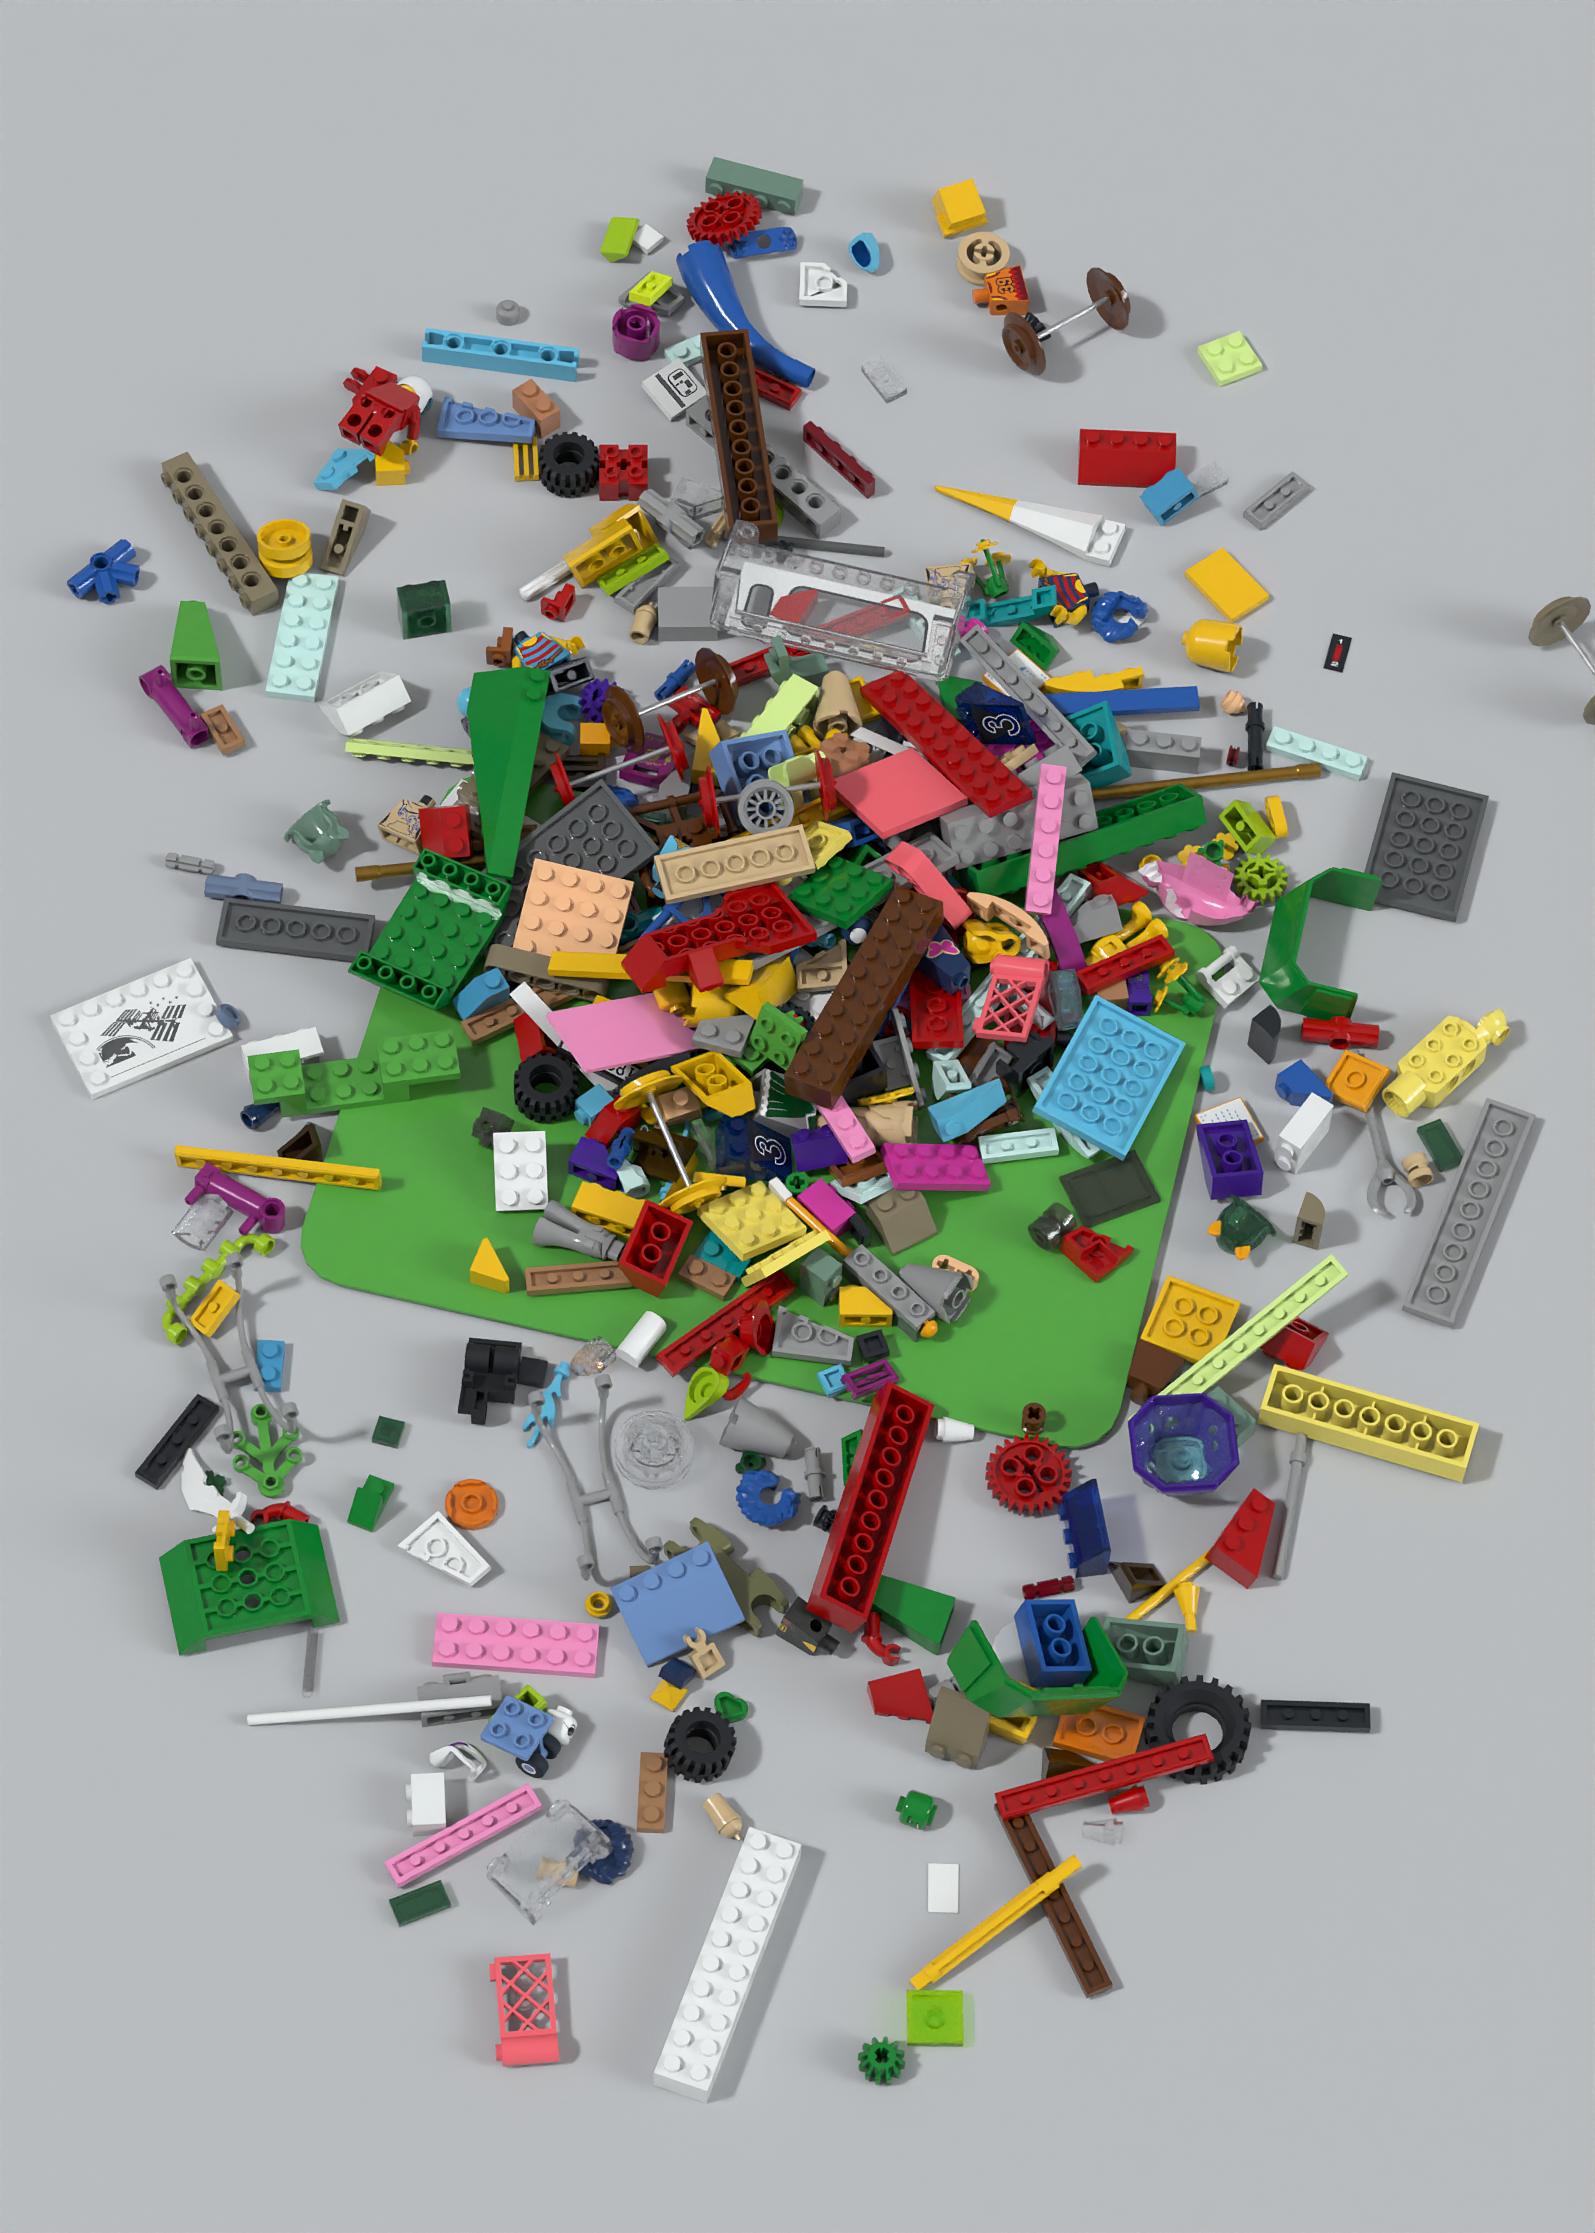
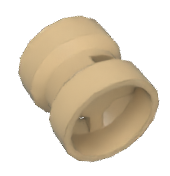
M1413 1153L1402 1160L1403 1169L1408 1173V1182L1413 1188L1426 1186L1433 1181L1434 1175L1432 1170L1427 1167L1428 1160L1425 1153Z

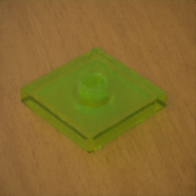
M907 1990V2046L963 2047V1990Z

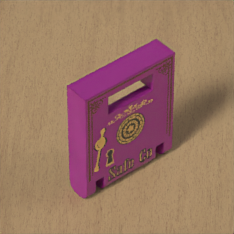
M645 732L643 750L637 754L627 750L623 762L666 747L667 744L664 736ZM670 752L619 770V778L659 789L660 784L675 770V765ZM635 766L657 771L658 774L655 776L636 771Z

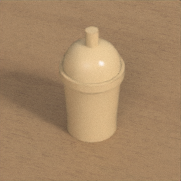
M650 602L649 605H642L635 611V618L629 633L630 639L635 643H646L658 622V613L655 607H653V602Z
M716 1793L709 1797L702 1806L716 1826V1831L726 1838L735 1837L738 1842L741 1841L742 1837L739 1834L742 1829L740 1815L736 1814L721 1793Z

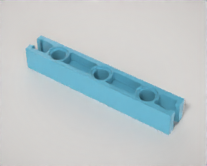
M426 328L425 341L422 344V361L576 382L577 368H579V348Z

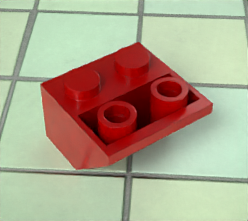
M1094 862L1088 864L1084 869L1077 870L1078 877L1092 884V890L1086 896V899L1089 901L1101 894H1112L1118 908L1122 904L1127 902L1133 903L1140 900L1141 897L1149 895L1146 888L1126 874L1103 862Z

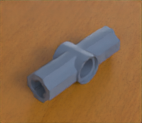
M246 873L237 874L235 877L208 874L206 876L204 894L205 897L224 899L226 897L281 904L283 883L260 881Z

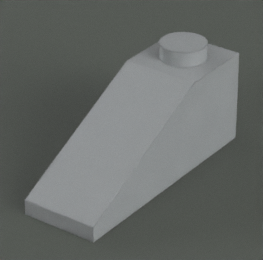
M691 752L686 757L690 769L684 771V782H681L675 769L660 784L658 795H653L652 802L666 799L670 795L677 797L691 794L694 752ZM689 804L677 807L682 821L686 820ZM669 809L655 812V820L673 823Z
M1101 894L1094 897L1093 900L1087 901L1070 916L1079 944L1123 931L1117 904L1112 894ZM1049 942V950L1050 952H1053V948L1051 946V943Z

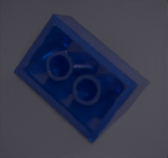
M1090 1479L1063 1494L1062 1504L1058 1505L1059 1520L1064 1521L1065 1529L1062 1530L1064 1545H1069L1070 1553H1067L1069 1569H1074L1075 1578L1107 1574L1111 1554L1097 1479Z

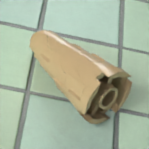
M891 1101V1104L850 1107L874 1146L882 1147L884 1143L917 1144L919 1119L918 1116H913V1111H918L917 1101ZM817 1116L816 1129L827 1124L823 1116Z

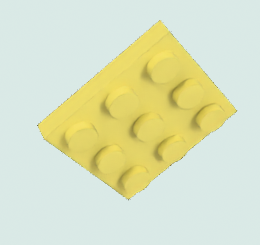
M761 1180L701 1205L699 1209L697 1208V1216L742 1262L806 1234L807 1227Z
M815 1229L789 1243L788 1246L767 1256L766 1259L745 1270L747 1275L740 1279L746 1288L830 1240L831 1237L827 1230L818 1233Z

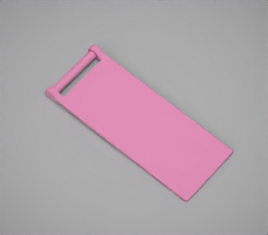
M653 993L548 1012L546 1015L549 1023L585 1073L706 1050L692 1046V1038L697 1028L683 1026L686 1019H682V1012L672 1015L670 1011H661Z

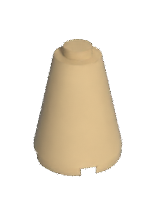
M831 671L822 680L813 721L814 734L818 738L825 740L826 733L836 728L841 733L846 732L849 738L853 739L854 736L850 734L862 727V719L847 676L840 671Z

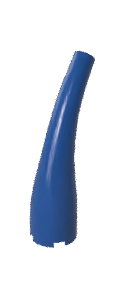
M710 240L699 241L689 245V251L683 256L679 253L676 263L682 280L696 304L718 331L748 329L753 361L788 381L808 388L814 378L816 369L776 349L750 324L739 300L719 243L715 246L711 244Z

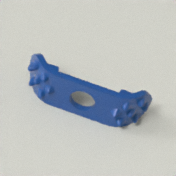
M790 227L748 232L749 236H740V241L732 240V244H728V251L734 259L781 251H793L797 247V238ZM766 235L770 238L771 244L768 248L763 249L758 246L757 239L759 236Z

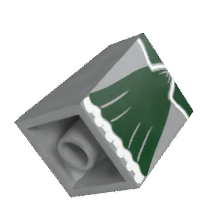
M765 1068L748 1079L752 1082L755 1109L746 1112L744 1115L736 1116L735 1132L749 1134L748 1118L762 1132L772 1138L791 1140L790 1134L796 1133L800 1129H816V1105L785 1093L784 1074Z

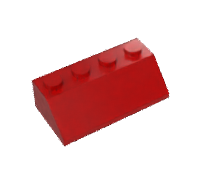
M1080 429L1078 485L1148 488L1158 483L1167 472L1175 469L1176 433Z

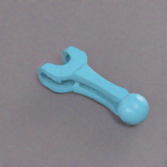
M471 687L462 690L457 698V707L465 717H467L466 712ZM557 693L546 698L540 732L568 746L573 744L577 735L576 729L572 723L565 720H578L582 717L583 713H580V710L584 706L578 704L581 698L566 693Z

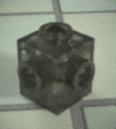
M483 1107L479 1118L473 1124L472 1136L479 1140L478 1145L493 1150V1133L512 1132L511 1129L515 1121L505 1114Z

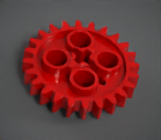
M727 191L725 196L717 194L715 199L709 197V202L707 203L700 202L701 207H694L695 212L689 213L690 218L686 220L689 235L695 242L710 240L712 245L719 243L722 246L724 242H728L730 245L732 240L740 241V236H749L748 231L756 230L754 225L760 224L759 219H762V209L757 198L753 197V194L747 196V193L743 192L739 195L738 191H735L730 195L729 191Z
M1025 1434L1024 1440L1021 1441L1017 1435H1014L1013 1443L1005 1439L1004 1448L997 1445L995 1453H990V1462L986 1464L988 1472L985 1474V1480L989 1481L987 1483V1490H993L992 1499L1000 1497V1507L1007 1503L1009 1504L1008 1512L1018 1508V1515L1020 1516L1024 1510H1028L1030 1517L1033 1515V1510L1036 1509L1040 1515H1043L1044 1507L1053 1511L1054 1503L1060 1505L1062 1502L1061 1496L1067 1497V1488L1071 1487V1479L1069 1478L1072 1476V1470L1068 1469L1070 1467V1460H1064L1065 1451L1057 1453V1443L1050 1447L1048 1446L1049 1438L1039 1442V1435L1037 1434L1033 1440L1029 1439L1028 1434ZM1034 1456L1038 1460L1031 1461L1028 1460L1027 1457ZM1006 1469H1013V1470H1015L1016 1472H1015V1473H1007V1472L1004 1471V1470H1006ZM1042 1477H1050L1053 1480L1045 1481ZM1027 1489L1030 1491V1493L1024 1494L1021 1493L1019 1490Z

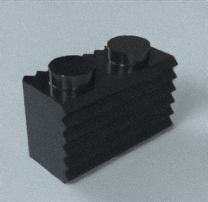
M582 657L547 669L550 671L546 696L554 695L594 680L595 676L589 659Z

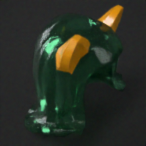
M1230 1194L1227 1200L1231 1201V1204L1220 1212L1217 1221L1208 1227L1207 1233L1216 1237V1242L1221 1250L1228 1254L1236 1255L1238 1260H1244L1248 1257L1250 1251L1262 1244L1268 1234L1274 1237L1277 1232L1274 1226L1260 1212L1256 1211L1254 1207L1239 1197Z

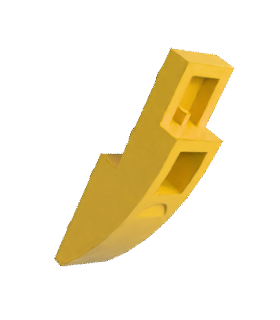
M1141 666L1126 668L1111 674L1105 673L1095 678L1091 670L1077 671L1072 675L1053 677L1044 681L1043 694L1141 689L1144 673Z

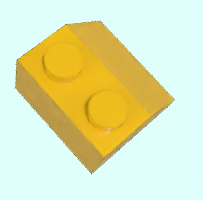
M625 504L589 528L592 537L625 518L632 526L643 550L658 542L640 505Z

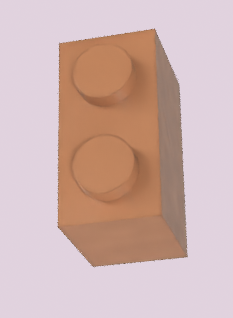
M533 379L512 390L514 410L520 416L536 420L535 433L540 438L560 428V409Z

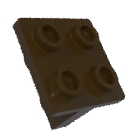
M653 1128L652 1131L646 1132L637 1129L633 1139L639 1153L632 1165L640 1166L646 1176L669 1183H677L681 1174L662 1130ZM669 1132L682 1163L686 1167L698 1146V1142L695 1139Z

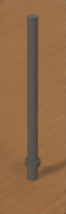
M725 530L724 540H728L727 530ZM777 536L776 541L753 542L778 546L783 539L787 544L793 542L796 548L884 557L885 547L785 536Z

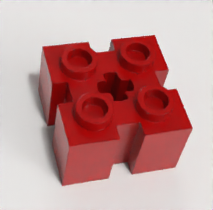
M599 444V501H619V496H628V501H639L640 495L645 490H648V445H628V449H619V445Z

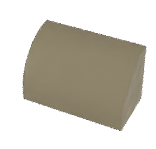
M1307 1191L1297 1217L1292 1243L1317 1250L1325 1219V1209L1322 1202L1315 1195Z

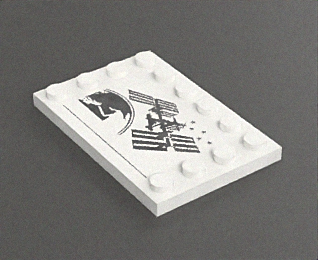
M191 958L50 1015V1020L92 1100L233 1042V1035L229 1028L223 1026L216 1018L215 1012L218 1007Z

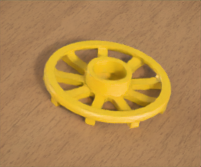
M905 1087L892 1092L888 1091L883 1094L858 1099V1106L875 1103L877 1105L889 1104L891 1101H898L897 1098L913 1094L915 1092L914 1087Z

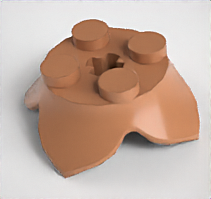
M834 733L833 737L823 740L817 748L818 751L824 753L825 757H829L833 779L872 764L869 758L870 746L867 743L849 739L844 733Z

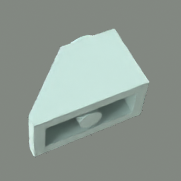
M959 1060L933 1061L931 1089L938 1101L946 1100V1097L950 1094L959 1095L971 1090V1082Z

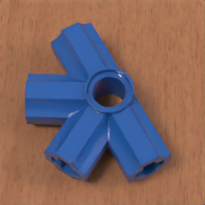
M126 539L119 540L104 553L94 554L90 558V564L67 581V586L77 598L84 597L96 587L99 602L105 604L115 603L120 598L117 583L131 587L137 585L140 566L128 563L136 556V551Z

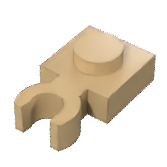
M696 1627L694 1630L697 1633V1639L692 1641L688 1635H684L683 1641L687 1646L693 1648L694 1651L689 1653L688 1657L695 1670H697L699 1677L705 1679L726 1664L714 1642L709 1640L705 1643V1632Z

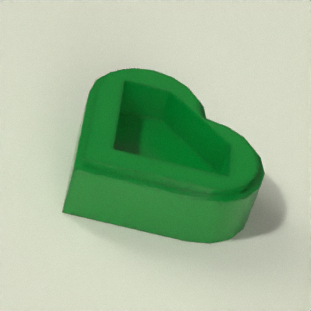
M720 1692L715 1696L714 1708L715 1711L722 1713V1719L727 1717L730 1723H735L747 1717L748 1705L743 1699H735L729 1692Z

